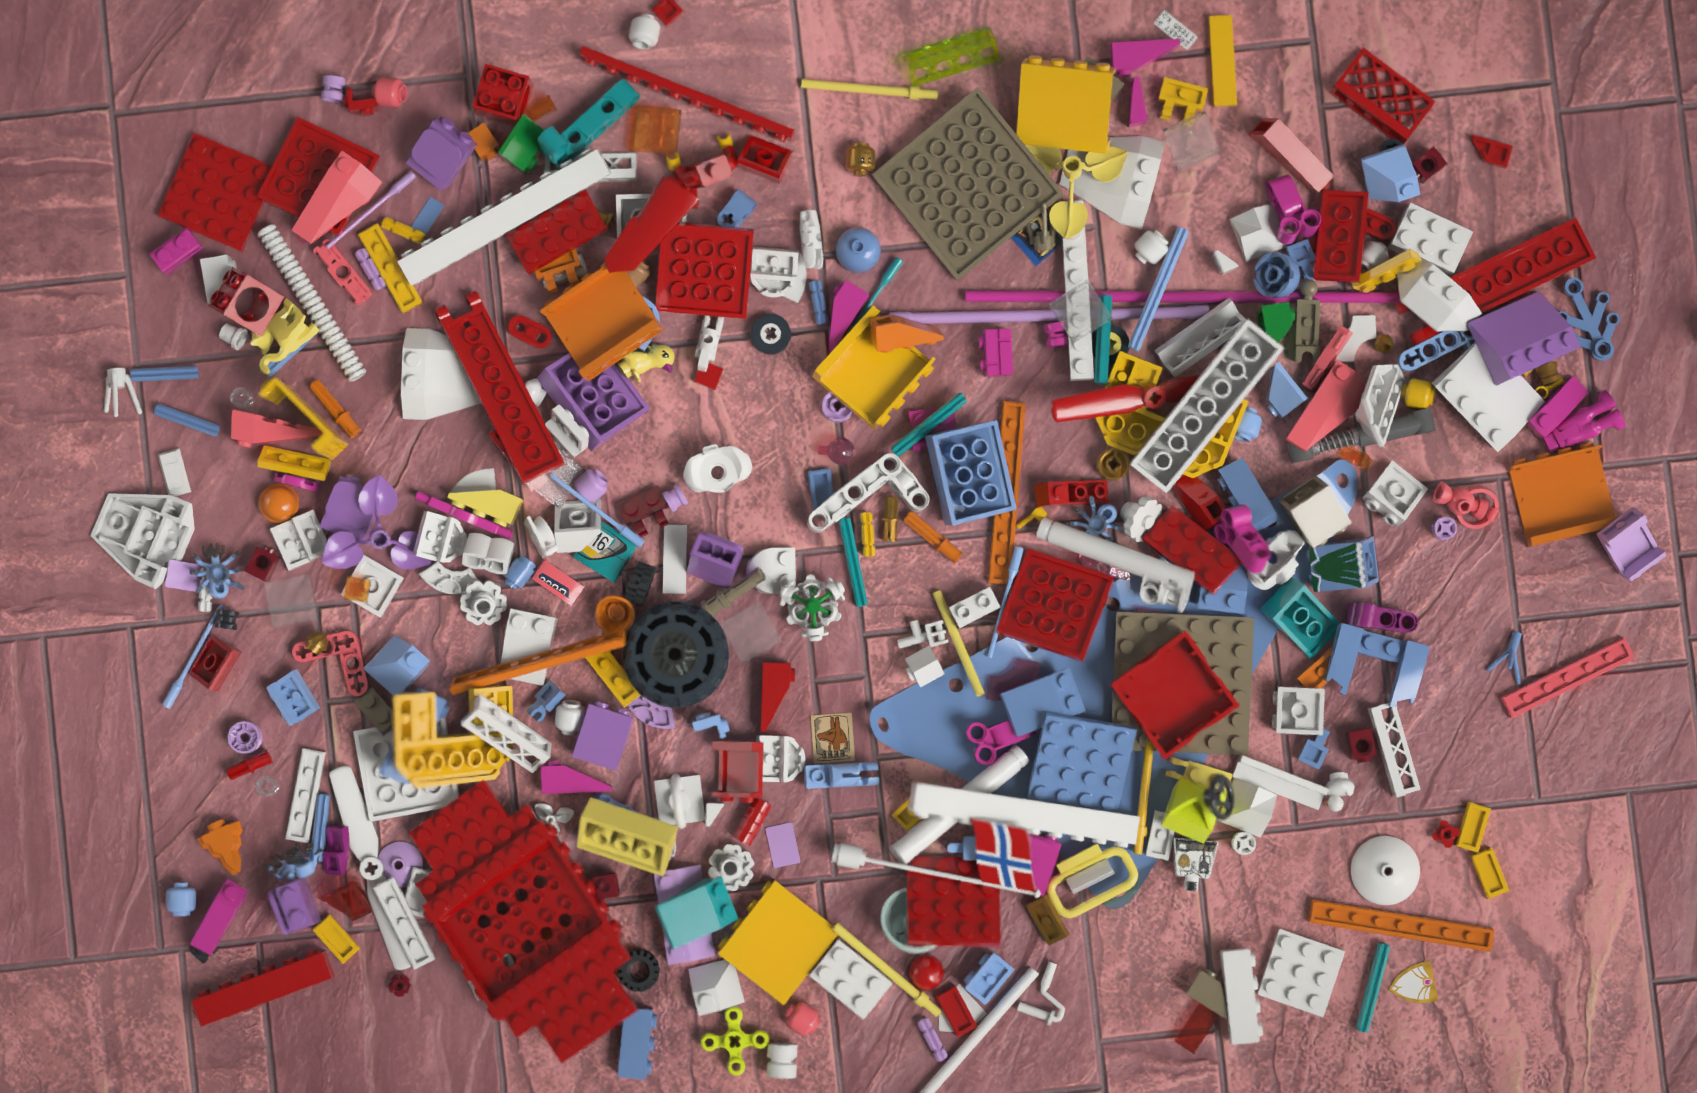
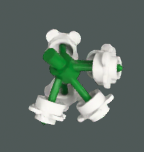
M809 574L803 583L798 584V588L794 586L795 581L791 580L788 585H783L780 589V605L789 604V615L786 621L789 625L797 624L801 628L805 627V631L801 632L802 637H808L810 641H819L823 635L829 634L828 630H824V626H828L832 621H839L841 619V613L838 612V602L836 600H845L843 596L845 589L838 580L834 582L829 577L827 578L828 584L825 585L823 581H818L815 575ZM821 590H824L826 594L817 599L816 597L820 595ZM799 591L803 592V595L808 599L806 600L798 596ZM828 597L831 599L829 603L825 602L821 604V602L826 600ZM797 600L805 604V606L801 604L796 605L794 602ZM817 612L819 618L821 619V623L816 622ZM809 613H811L812 623L808 624L807 619L809 618Z

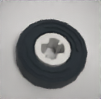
M765 314L754 321L751 327L750 338L758 351L774 355L782 352L788 346L791 340V329L783 317L777 314ZM771 328L776 330L775 335L777 337L774 340L772 338L771 340L766 339L767 334L765 331L767 329L770 331Z

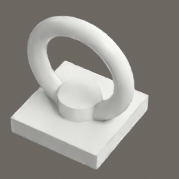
M673 774L671 779L654 781L660 821L672 825L677 824L680 829L685 828L686 823L705 821L700 775L680 777L678 774Z

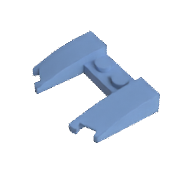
M1341 623L1336 628L1325 681L1328 682L1332 678L1341 686L1338 692L1341 695H1346L1357 655L1361 654L1398 664L1388 707H1397L1396 701L1409 699V704L1414 703L1430 646L1364 631L1363 628Z

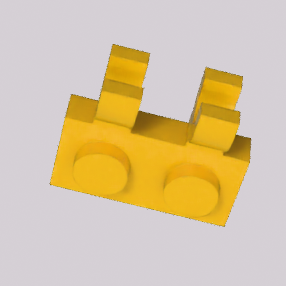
M1164 77L1158 101L1164 102L1160 119L1169 121L1173 105L1184 107L1186 111L1182 125L1191 127L1195 111H1203L1208 88Z

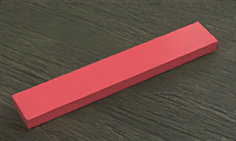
M1623 637L1500 698L1510 718H1513L1634 659L1635 656L1626 638Z

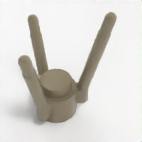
M1043 203L1042 231L1036 232L1034 237L1031 224L1026 225L1030 245H1034V250L1053 249L1052 244H1055V229L1051 225L1050 234L1047 231L1046 203Z

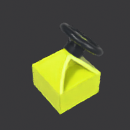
M1217 774L1212 778L1209 787H1206L1181 776L1172 789L1161 826L1204 844L1213 830L1216 818L1222 821L1227 820L1233 812L1235 798L1230 780L1223 774ZM1221 805L1226 809L1223 814L1219 811Z

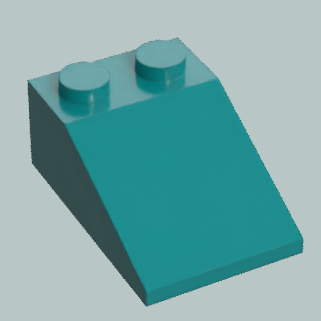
M1293 577L1285 582L1259 609L1311 660L1334 637L1337 625L1340 624L1307 587Z
M722 876L705 878L655 906L671 949L719 930L738 919Z

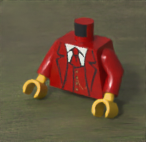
M726 132L727 137L724 139H720L719 135L717 136L720 148L723 150L722 152L685 167L681 165L680 155L674 153L675 159H670L666 156L668 169L674 171L682 183L691 188H703L733 176L732 170L738 167V156L733 147L730 133Z

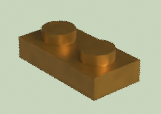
M1047 894L1026 905L1048 946L1070 935Z

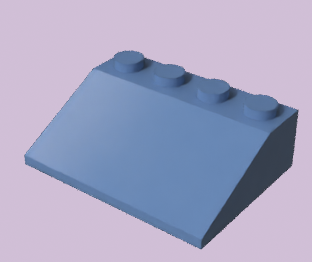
M997 420L925 435L945 525L953 526L1017 509Z

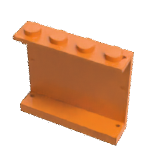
M605 262L601 264V269L595 273L590 272L582 277V282L576 286L567 287L562 292L563 295L557 299H550L544 304V308L540 310L547 317L580 368L579 373L587 381L592 380L664 330L627 272L609 273Z
M1593 442L1580 445V450L1572 451L1571 447L1558 450L1559 455L1550 457L1549 453L1537 455L1535 461L1528 462L1527 458L1513 461L1514 466L1508 467L1528 547L1602 530L1620 517H1615L1598 451V449L1602 448V445L1594 446Z

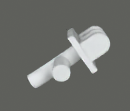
M918 620L911 621L910 626L913 636L898 639L899 648L929 641L930 647L948 643L949 641L948 639L946 640L944 635L946 630H943L942 627L943 620L926 624V632L924 633L921 632Z

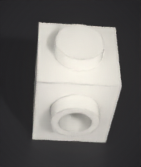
M930 646L905 659L909 668L905 669L911 681L916 679L920 687L944 675Z

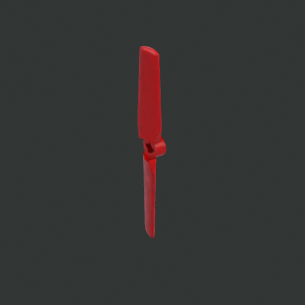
M1200 375L1174 378L1158 385L1148 384L1144 388L1123 384L1054 399L1051 403V414L1055 422H1065L1128 414L1144 406L1156 409L1161 407L1164 402H1179ZM1153 392H1155L1157 396H1154L1152 401L1149 397L1153 396Z

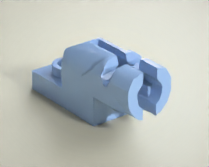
M877 762L804 766L805 789L878 785L879 777H860L859 775L861 771L879 770Z

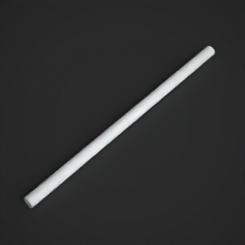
M1030 966L919 1093H935L1039 973Z

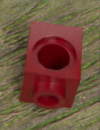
M1434 146L1412 162L1417 180H1420L1422 184L1448 164ZM1423 161L1431 164L1432 169L1430 172L1422 169L1421 163Z
M264 545L263 549L256 547L244 571L265 582H269L281 558L275 555L276 550ZM266 556L269 564L266 568L261 569L258 564L259 559Z
M1371 728L1345 732L1351 760L1357 759V763L1371 761V756H1377ZM1361 739L1367 744V748L1363 753L1358 752L1356 749V743Z
M617 873L592 877L593 884L597 890L595 894L599 900L620 896Z

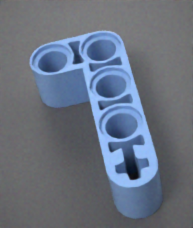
M1464 331L1442 332L1398 355L1395 364H1399L1402 372H1411L1460 346L1466 351L1475 343L1473 335L1471 337L1467 336ZM1445 335L1452 337L1453 345L1451 347L1444 344L1443 338ZM1425 345L1432 348L1433 355L1431 357L1424 355L1423 347ZM1414 355L1417 356L1418 359L1411 362L1410 365H1404L1403 361L1406 358L1409 359Z

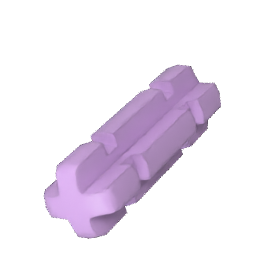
M365 248L359 249L355 252V256L361 262L360 265L368 279L372 280V286L376 291L383 289L386 283L380 277L381 274L373 260L369 258V253Z
M926 1017L918 1021V1026L924 1032L923 1036L931 1051H934L933 1055L939 1062L948 1057L947 1052L941 1047L942 1043L934 1028H931L932 1024L929 1018Z

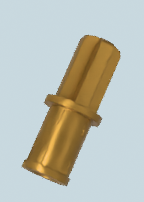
M896 496L885 497L884 518H882V521H884L883 541L897 542V523L900 519H898L899 499Z

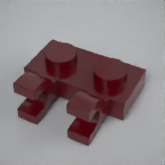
M658 485L617 505L627 527L634 525L641 538L648 535L642 520L653 514L661 528L669 525L663 512L664 509L668 508V504Z

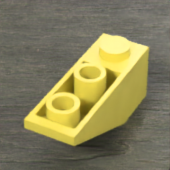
M502 490L449 493L447 498L452 500V505L463 510L465 506L473 509V514L485 518L487 514L494 517V523L506 527L507 523L510 525L514 524L523 503L521 498Z

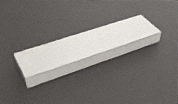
M302 748L285 839L309 843L326 752Z
M395 876L375 885L373 889L414 970L435 960L436 958Z

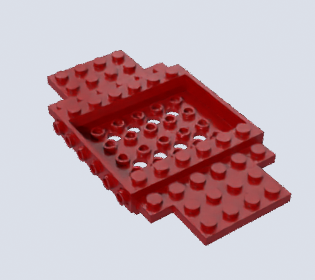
M482 780L409 832L434 870L416 883V886L427 901V903L422 905L425 910L423 914L430 924H434L437 929L436 934L443 943L446 942L450 948L448 952L455 962H459L463 968L461 970L463 976L475 986L474 992L488 1006L487 1012L490 1017L498 1022L505 1020L516 1038L521 1037L537 1026L560 1063L563 1064L639 1011L613 972L631 959V956L620 941L623 937L621 933L623 929L620 923L615 918H611L608 913L610 911L608 905L603 899L599 900L595 894L597 891L596 887L590 880L587 881L582 874L584 872L582 866L578 861L574 862L569 855L571 850L564 841L560 842L556 836L558 834L556 827L551 822L547 824L546 821H540L530 805L524 806L515 814L509 816L486 780ZM538 875H542L546 879V885L541 889L534 885V879ZM519 888L525 889L528 894L527 899L523 902L518 901L515 897V893ZM501 901L506 902L509 906V911L505 915L497 912V905ZM564 913L569 914L572 918V922L568 927H563L559 922L560 916ZM481 915H487L490 918V925L487 928H482L478 924V919ZM546 926L550 927L553 931V936L550 940H544L541 936V930ZM525 940H531L534 943V950L529 954L525 953L522 949V944ZM507 953H512L516 958L515 964L511 967L506 966L503 961Z

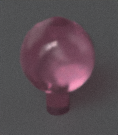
M844 437L834 439L828 446L819 445L818 454L828 455L833 463L839 465L849 463L856 453L853 443Z

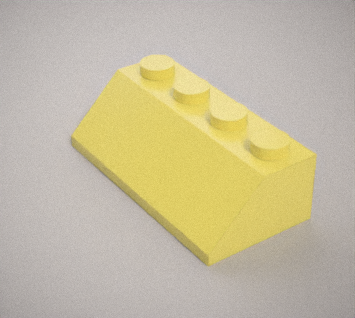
M590 798L581 815L577 848L664 877L675 845L678 826Z

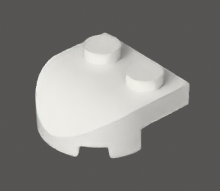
M753 247L750 277L752 284L755 285L762 295L780 297L794 286L798 272L799 250Z
M560 404L553 408L551 419L545 425L554 436L553 440L558 450L564 456L570 454L571 459L587 449L589 434L582 425L579 426L574 421V417L568 409L564 410Z
M424 511L413 556L437 562H451V560L461 556L464 552L467 534L457 519Z
M795 548L762 549L757 551L752 559L748 561L746 575L758 567L766 575L767 579L755 586L759 593L779 594L782 586L788 585L791 580L795 581L794 586L796 587Z
M756 735V742H764L763 782H789L794 780L805 765L803 748L798 745L794 738L788 736Z

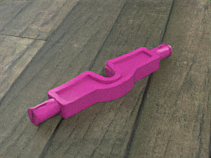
M420 491L416 494L415 500L509 540L513 535L514 531L464 511L438 498Z

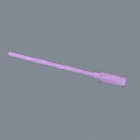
M410 170L394 185L392 184L391 189L386 195L344 229L340 237L336 236L326 247L328 249L332 247L390 196L400 193L404 187L416 178L415 174Z

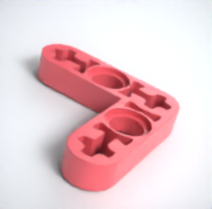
M343 631L327 635L326 637L332 645L331 651L321 653V655L315 657L314 652L307 653L304 659L297 654L301 650V646L304 649H308L304 646L307 640L295 644L292 649V655L299 662H310L340 655L348 691L354 696H362L369 690L367 672L363 669L365 664L360 642L355 633ZM346 635L354 639V642L350 643V648L347 645H339L340 650L336 651L337 645L333 639L334 637H337L338 642L345 640ZM351 657H356L359 660V667L356 670H350L347 667V661ZM362 671V676H358V680L360 683H364V687L358 693L357 689L352 688V685L356 684L355 677L350 678L349 674H357Z

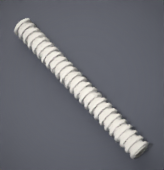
M270 224L265 226L258 232V237H262L261 242L266 244L265 248L270 250L269 254L271 256H274L272 258L273 261H277L276 266L281 268L280 272L285 274L284 278L286 280H289L288 285H292L291 289L293 292H296L295 296L299 297V302L304 304L303 309H307L306 313L308 316L311 315L310 320L314 321V325L319 328L320 331L318 333H322V339H326L325 344L329 345V350L334 352L333 356L337 357V363H341L340 368L345 370L344 374L349 376V381L353 382L365 375L366 369L362 368L363 364L361 362H358V356H354L355 351L351 350V345H347L348 340L343 338L344 334L342 332H339L340 327L336 326L335 320H332L333 316L328 314L329 310L324 308L325 304L321 302V297L317 296L318 292L313 290L314 286L309 284V278H305L306 273L302 272L303 268L301 266H298L299 262L294 260V254H290L291 249L287 248L286 242H283L284 238L279 236L280 232L275 230L276 225Z

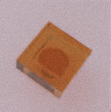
M347 576L344 599L368 603L371 580Z

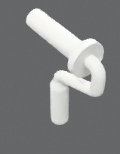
M1048 961L1040 984V991L1045 998L1059 1008L1057 1017L1054 1016L1055 1010H1052L1050 1013L1020 1002L1017 1011L1048 1021L1047 1025L1051 1026L1052 1021L1060 1022L1062 1020L1065 1007L1046 992L1057 964Z

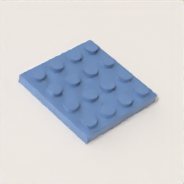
M1045 712L1026 798L1034 801L1117 813L1137 731L1136 727Z

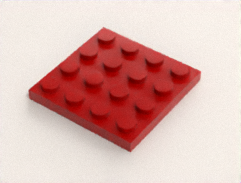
M297 117L257 194V198L299 218L341 151L360 162L371 173L374 172L381 157L366 148ZM351 215L335 224L328 232L340 237Z
M194 133L157 216L243 252L264 205V201L258 199L257 194L272 166Z
M679 222L660 242L655 305L657 311L746 319L754 229Z
M1028 548L996 633L1084 662L1115 578L1114 576Z
M915 856L906 864L981 880L977 861L963 860V857ZM906 870L907 945L1001 946L1000 888Z

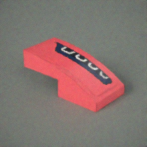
M545 559L531 577L571 606L584 588Z

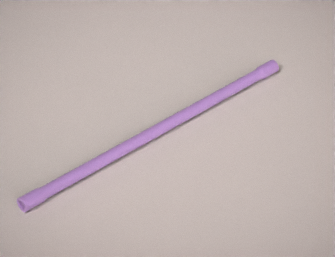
M1209 305L1157 307L1153 319H1200L1209 312ZM1112 308L1111 320L1139 319L1144 308ZM1066 309L921 313L889 312V315H896L923 324L1067 321ZM1090 309V319L1097 320L1098 309Z

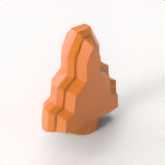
M222 819L208 825L209 832L197 838L202 849H207L212 857L220 859L222 866L232 875L241 872L242 858L239 849L242 845L240 835L243 829L240 820L226 824L225 820Z

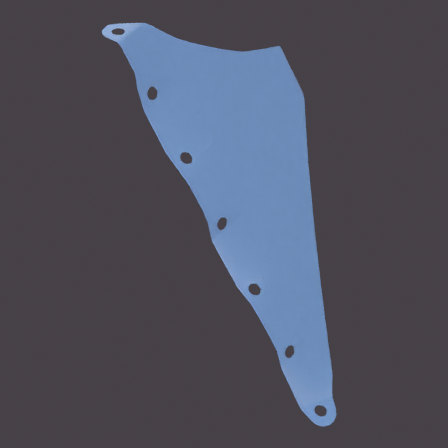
M1338 460L1324 472L1317 475V477L1331 487L1348 515L1354 504L1359 482L1355 468L1346 460ZM1341 473L1348 477L1349 481L1346 488H1341L1337 483V477ZM1297 487L1269 501L1276 512L1277 523L1274 527H1265L1257 531L1264 541L1281 531H1296L1277 500ZM1214 528L1206 531L1215 538ZM1335 534L1329 537L1327 542L1332 541ZM1306 542L1296 555L1295 560L1299 565L1295 568V574L1292 576L1303 585H1305L1311 573V564L1307 562L1306 557L1307 550H1309L1308 546L1310 545ZM1271 552L1269 557V563L1276 564L1277 556L1273 552ZM1160 558V560L1170 563L1165 558ZM1131 573L1113 582L1108 598L1114 597L1119 600L1120 607L1116 610L1119 612L1254 617L1252 674L1278 631V628L1259 609L1283 584L1277 583L1267 590H1262L1254 586L1248 578L1244 614L1197 608L1195 606V598L1198 584L1194 581L1183 612H1179L1178 607L1167 603L1164 605L1158 602L1155 604L1145 603L1140 597L1143 577ZM1106 605L1104 606L1084 662L1038 648L1035 652H1029L1026 649L1025 643L1006 637L996 642L992 658L987 657L990 646L970 657L985 692L983 695L976 697L962 662L944 669V675L920 687L916 683L875 706L870 714V724L874 736L901 754L946 769L970 782L992 763L984 765L975 760L973 753L978 744L971 742L966 737L965 731L967 726L972 722H979L988 728L1009 720L1000 696L1001 693L1066 668H1070L1086 710L1074 715V717L1111 722L1112 688L1108 683L1113 680L1116 611H1110ZM952 678H958L963 682L964 686L960 692L950 690L948 684ZM881 717L885 718L888 722L887 732H883L879 728L878 720ZM974 726L970 732L974 739H979L983 733L979 726ZM1042 728L1036 730L1037 734L995 750L996 757L993 762L1005 752H1009L1008 750L1014 745H1017L1028 757L1030 763L1021 768L1018 773L992 794L1027 799L1026 796ZM985 747L979 751V758L985 761L990 758L991 752L988 748ZM1132 750L1117 813L1137 816L1144 751ZM1153 751L1145 825L1148 828L1147 836H1144L1143 853L1134 854V844L1128 843V848L1121 847L1131 856L1138 871V880L1123 896L1113 897L1102 903L1107 908L1117 909L1128 904L1137 894L1158 859L1145 855L1154 810L1166 811L1172 789L1178 779L1165 776L1166 770H1171L1183 775L1186 767L1172 764L1169 762L1170 757L1166 760L1162 759L1156 751ZM1176 752L1170 757L1186 762L1189 760L1203 765L1208 754ZM1040 830V833L1045 836V833L1048 834V831ZM1063 833L1062 838L1058 837L1057 842L1061 843L1059 854L1064 859L1095 843L1092 842L1093 838L1084 837V841L1070 839L1069 834ZM1106 840V844H1099L1103 851L1114 847L1115 841ZM1119 856L1108 858L1115 874L1088 887L1094 896L1128 879V870Z

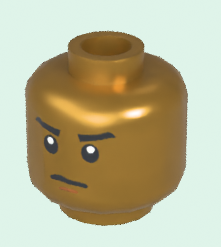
M852 143L851 147L847 148L845 152L846 169L854 172L855 177H865L867 172L875 169V150L869 147V143Z

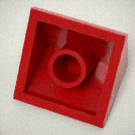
M750 135L737 159L738 168L780 184L793 151Z
M210 634L187 673L209 690L219 691L242 652L215 635Z

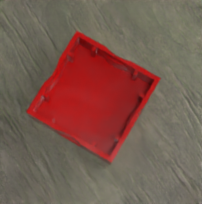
M1181 630L1108 683L1157 753L1164 760L1191 742L1202 730L1216 724L1240 706L1224 682L1212 671L1206 657L1186 630Z

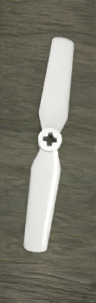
M341 766L335 768L329 773L343 825L349 828L350 849L361 862V875L367 879L368 900L394 968L396 970L410 968L412 964L373 889L375 885L387 880L383 874L384 865L378 858V837L373 823L369 822L368 811L351 767ZM368 862L378 866L374 875L366 871V868L369 866Z

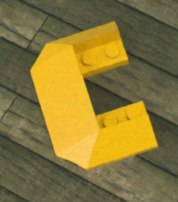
M1120 351L1105 388L1123 384L1144 388L1148 384H1157L1163 367ZM1243 399L1184 471L1183 475L1195 478L1207 471L1223 466L1249 401ZM1144 406L1128 414L1096 417V420L1107 445L1136 455L1166 416L1146 409L1147 406Z
M483 686L469 689V713L473 710L474 700L481 694L513 716L512 686ZM434 692L398 693L393 696L395 767L415 788L494 780L500 774L499 770L503 764L511 759L471 731L469 733L436 736ZM477 716L471 721L475 725H484V721ZM489 731V735L492 737H502L499 731ZM507 743V747L514 750V744Z

